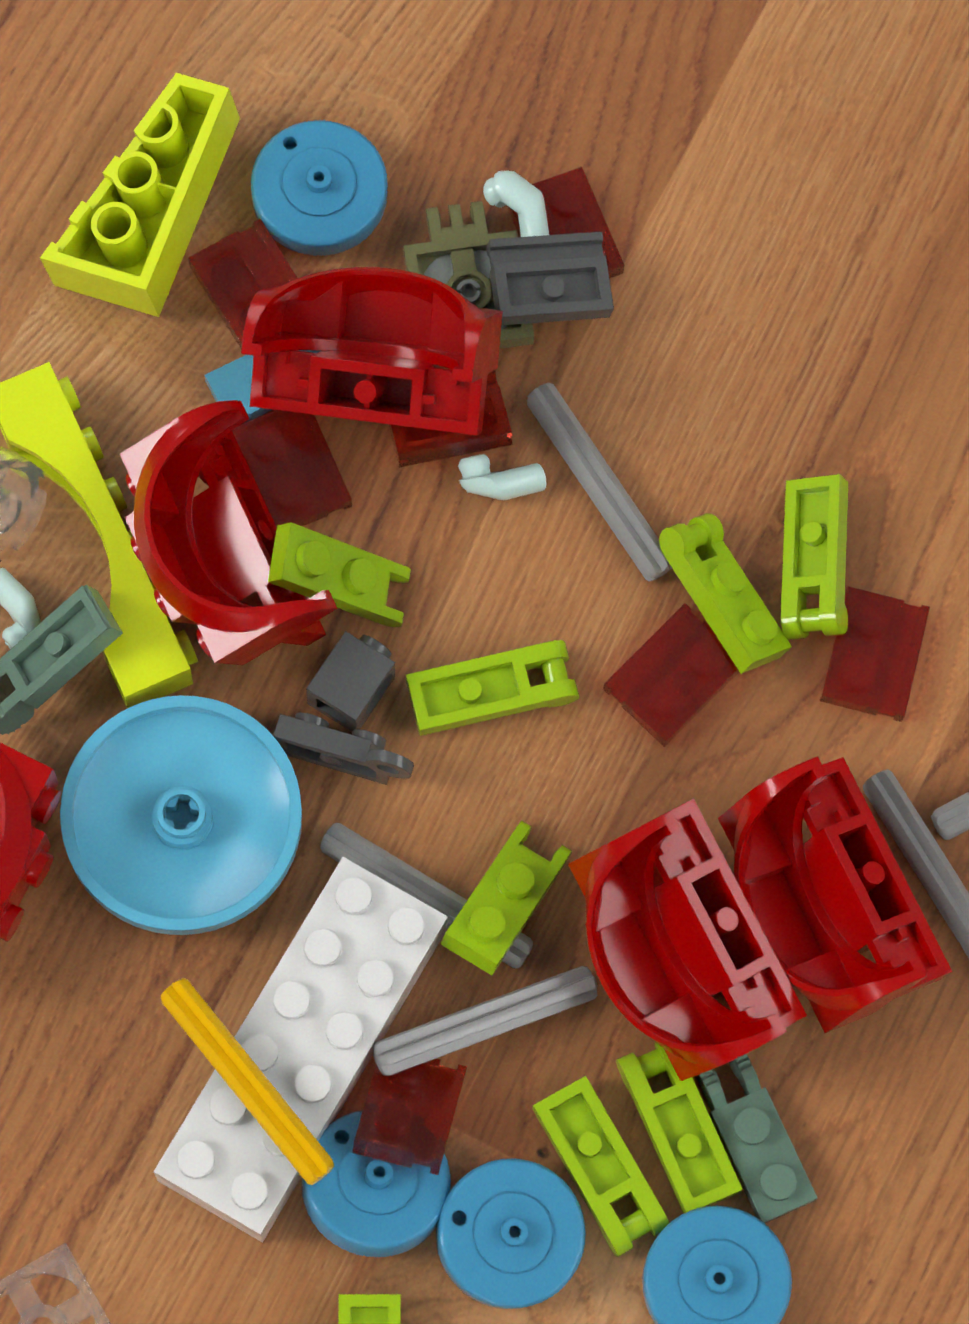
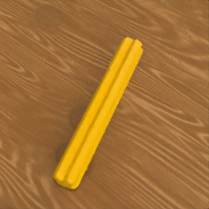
M181 978L168 986L161 994L162 1004L306 1183L313 1185L327 1176L334 1168L333 1159L187 979Z

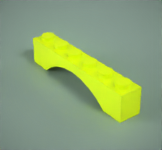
M50 362L0 382V430L12 457L40 471L62 487L87 514L102 540L109 560L112 584L109 610L123 632L103 650V654L128 709L136 704L165 697L192 685L193 679L190 665L197 663L198 659L185 630L174 633L167 616L159 608L154 597V589L156 587L150 581L142 562L135 555L130 541L133 535L130 530L127 531L119 514L120 511L127 509L122 492L114 476L104 480L99 471L96 461L103 459L104 455L91 426L81 430L76 421L73 411L80 409L81 406L68 376L58 380Z

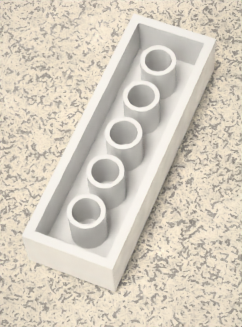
M342 857L234 1037L317 1141H319L328 1125L335 1121L374 1055L373 1045L384 1038L444 936L448 916L345 857ZM216 1069L154 1170L158 1182L262 1243L302 1177Z

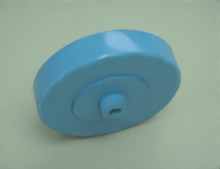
M313 120L289 126L277 133L265 144L253 166L251 196L253 208L260 224L275 241L298 253L325 256L341 253L355 247L364 241L378 226L387 204V173L379 152L364 135L341 123Z
M380 1109L356 1111L344 1115L328 1125L318 1142L333 1159L334 1168L327 1176L313 1185L306 1183L302 1178L304 1205L310 1219L319 1232L341 1249L367 1257L398 1255L422 1243L435 1230L451 1187L448 1161L435 1137L425 1127L410 1117Z
M514 1158L500 1159L485 1163L471 1170L450 1189L436 1226V1244L446 1273L464 1294L490 1307L520 1309L551 1298L570 1281L583 1255L586 1234L585 1222L576 1196L565 1181L556 1173L532 1161Z
M706 1206L680 1215L659 1233L645 1259L642 1289L647 1310L655 1324H779L789 1305L792 1290V1273L783 1245L764 1222L740 1209L727 1206Z

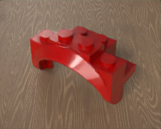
M351 267L326 270L303 276L284 284L278 283L256 292L250 303L241 354L254 356L250 407L477 436L482 433L487 375L498 369L503 311L478 308L456 290L436 279L392 268ZM297 350H318V351H320V352H318V353H313V352H305V351H297Z
M227 400L210 403L182 414L120 453V456L128 471L126 483L135 497L134 512L125 517L133 535L130 540L131 546L156 587L154 589V597L159 608L172 622L197 624V640L203 651L213 659L214 663L243 666L280 643L309 646L324 637L326 632L320 619L338 608L329 590H322L309 598L268 582L277 527L232 432L233 429L249 420L248 414L241 401ZM199 477L209 488L193 497L195 485Z
M0 742V939L8 942L22 920L24 909L19 907V904L30 885L38 888L52 865L54 856L48 853L51 848L45 832L35 828V825L38 821L43 824L48 822L58 805L61 791L56 789L59 783L53 768Z
M817 756L795 765L753 788L718 818L734 850V876L788 980L798 992L808 999L825 1034L869 1016L893 999L941 980L953 972L844 757L822 765ZM803 818L813 836L804 844L802 833ZM870 950L876 963L865 958L861 953Z
M694 798L568 864L585 896V925L587 927L588 946L595 971L603 988L617 1009L628 1021L664 1048L680 1081L722 1066L786 1033V1027L807 1016ZM654 865H656L664 880L663 883L655 887ZM722 991L731 1010L720 1004L712 995Z

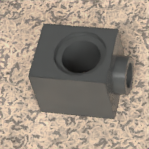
M345 631L306 688L307 704L351 732L355 729H361L395 679V662L389 659L392 653L382 643L370 636L362 635L358 639Z

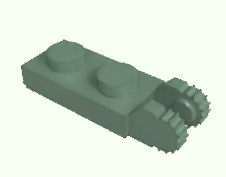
M82 585L0 658V733L2 735L15 732L16 729L21 728L22 724H26L33 717L35 708L38 709L123 634L98 590L88 585Z
M747 1054L729 1062L734 1075L738 1078L746 1095L738 1100L727 1104L719 1077L714 1069L696 1075L710 1106L711 1112L709 1116L754 1214L762 1222L768 1223L816 1201L818 1197L766 1087L761 1089L755 1069Z

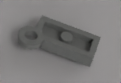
M296 713L295 718L282 714L279 716L273 736L289 757L385 785L388 784L390 777L401 779L411 777L414 768L413 762L402 755L384 750L386 739L376 733L355 729L352 731V734H347L330 729L329 722L308 713Z

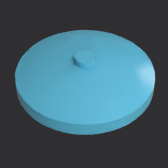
M166 696L151 699L121 711L98 728L85 742L76 755L64 783L60 807L61 832L68 858L78 879L96 902L108 912L124 922L151 932L169 935L200 934L220 929L244 918L263 904L278 888L294 860L299 845L302 827L301 795L298 780L288 756L276 738L256 719L236 707L214 699L199 696Z

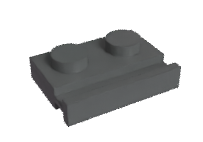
M602 232L490 239L486 251L490 259V278L495 310L503 311L502 325L610 318L614 306L606 256L603 255Z

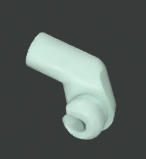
M498 171L494 177L485 182L483 194L491 206L495 205L502 208L507 205L518 213L521 237L549 235L544 196L539 189L515 171Z
M479 454L462 458L458 464L462 474V479L459 482L468 493L498 500H509L541 492L546 488L545 472L538 463L501 472H491L488 456Z
M0 568V605L10 614L14 621L12 626L7 627L3 631L2 638L9 649H11L40 624L41 620L33 595L5 568Z

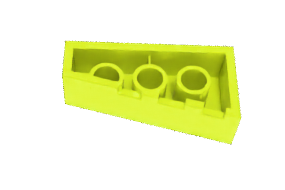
M179 73L173 76L134 129L136 135L122 155L120 157L115 155L103 171L105 178L86 203L81 201L69 217L71 224L56 244L51 242L41 255L40 260L54 286L156 317L160 316L240 120L228 87Z

